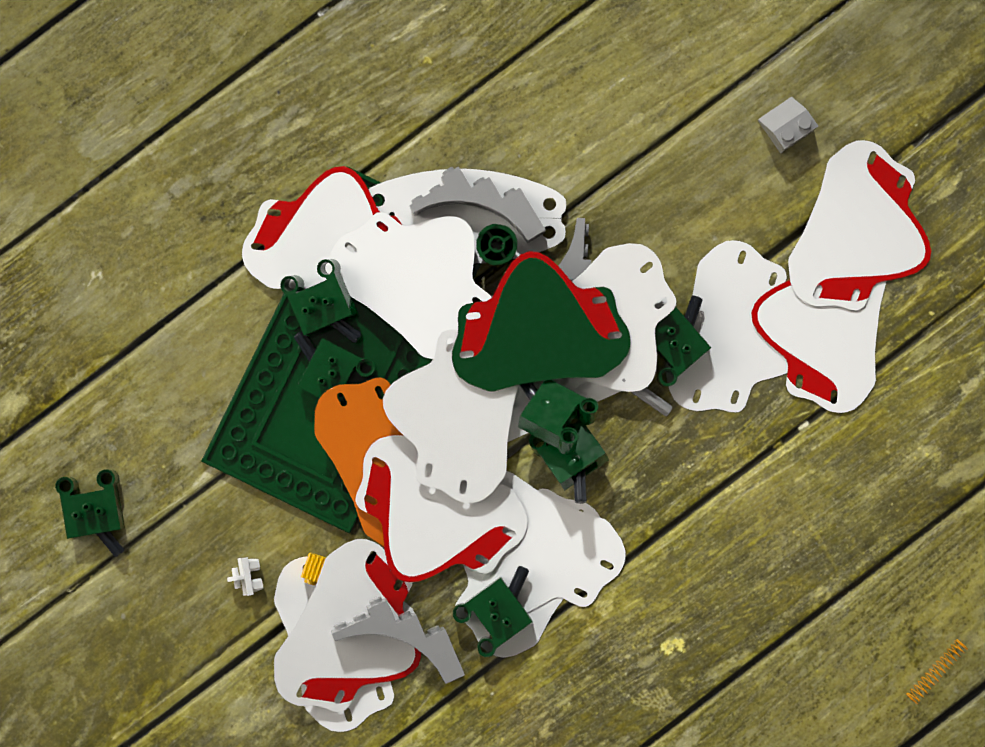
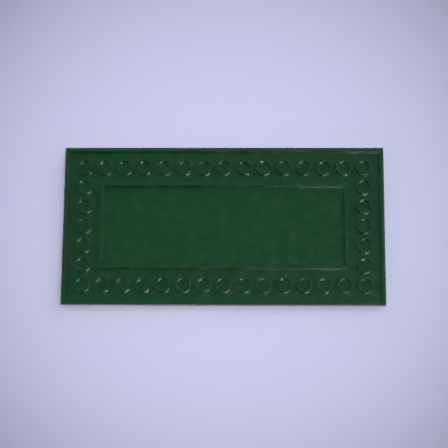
M354 170L362 178L368 189L381 183ZM375 194L372 197L377 207L382 206L385 202L382 194ZM390 212L388 215L395 216V213ZM482 263L473 264V280ZM284 293L201 462L350 534L358 519V514L337 468L314 433L315 410L320 398L297 387L309 361L294 339V336L302 330L287 294ZM352 297L351 299L357 314L344 320L362 334L356 343H353L331 325L307 335L316 349L323 338L362 359L368 358L375 363L376 372L372 377H362L355 368L348 384H361L381 377L392 385L393 382L404 375L415 371L422 357L401 333L366 305ZM368 362L363 363L361 366V371L364 374L372 370V365ZM376 386L375 391L379 399L382 400L385 394L380 386ZM346 400L342 402V406L347 405Z

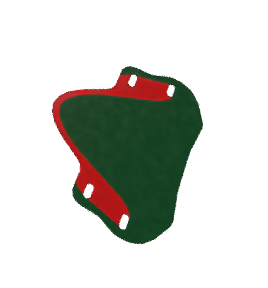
M529 251L513 260L491 299L483 302L468 303L459 309L458 335L452 349V363L458 376L465 382L491 392L519 384L545 380L599 378L621 364L628 355L630 333L618 314L615 297L609 288H579L548 256L539 252ZM594 297H606V302L594 304L592 302ZM468 313H480V318L468 320L466 318ZM610 332L622 333L620 338H608ZM463 351L474 352L473 357H460V353Z

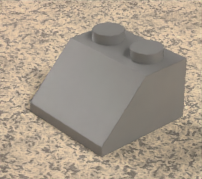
M790 97L758 119V122L780 153L805 138L818 127L808 110L793 97Z

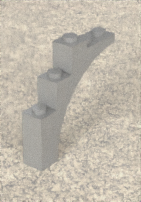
M459 166L455 169L450 167L443 172L441 177L443 186H440V184L434 186L429 190V194L424 197L422 195L417 196L411 201L412 204L409 205L414 216L427 209L442 205L464 204L477 206L505 219L521 234L527 244L543 235L546 231L520 188L508 190L503 194L505 197L502 198L490 177L478 179L471 188Z
M585 218L576 219L572 243L562 262L558 265L571 281L581 275L592 261L583 259V257H587L588 244H584V236H588L589 224H585Z
M381 597L372 599L369 601L370 605L366 606L369 612L368 615L361 613L353 617L354 621L347 624L345 621L335 625L334 630L331 631L335 641L364 634L385 635L400 639L414 646L427 656L437 668L446 684L465 675L444 627H432L427 630V634H424L415 612L410 613V611L400 614L398 616L399 619L395 620L386 598L381 599Z

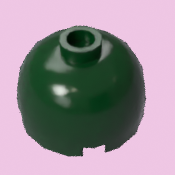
M501 224L486 226L480 231L476 240V249L479 257L484 262L494 266L508 263L517 251L515 233L508 226Z

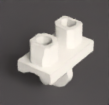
M238 558L239 572L238 567L232 568L233 576L227 577L228 582L234 581L235 589L241 588L242 585L243 596L254 595L253 592L263 589L262 579L251 580L250 571L260 570L259 559Z

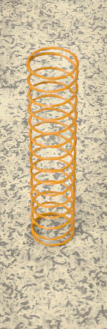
M958 642L963 648L968 650L962 642ZM959 646L956 647V648H958L960 651H962L963 653H965ZM949 652V654L951 655L950 657L953 658L955 661H957V660L952 656V654ZM948 658L945 659L954 666V664ZM938 664V666L940 667L939 669L942 670V671L946 674V672H945V671L941 668V666ZM935 669V673L942 677L940 673ZM924 681V683L926 684L925 686L928 687L930 690H932V689L928 686V684ZM923 687L920 688L925 693H927V691ZM906 693V695H907L913 702H915L916 704H918V703L910 696V695H911L910 693Z

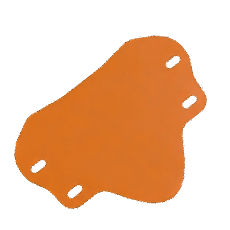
M379 377L361 384L337 385L327 390L320 397L316 406L314 433L337 468L354 502L363 531L367 536L384 546L381 522L378 518L361 510L356 504V494L363 479L364 457L370 446L380 438L391 435H403L388 419L383 408V399H379L375 391V387L380 386L385 394L386 390L391 386L386 379ZM338 393L344 395L347 401L346 406L340 404L337 398ZM377 457L372 458L374 464L380 467L385 466L383 460ZM370 495L364 496V500L372 505L377 504V499Z

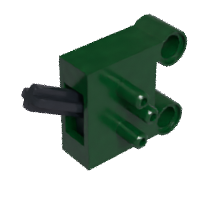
M302 331L294 336V339L309 361L297 387L319 398L332 387L348 384L355 368L358 374L365 378L372 377L376 372V365L372 360L368 358L362 359L323 338L316 349L309 337L304 335ZM368 362L372 365V370L364 374L361 371V366L363 363ZM342 393L337 394V398L342 405V402L346 399L342 396Z

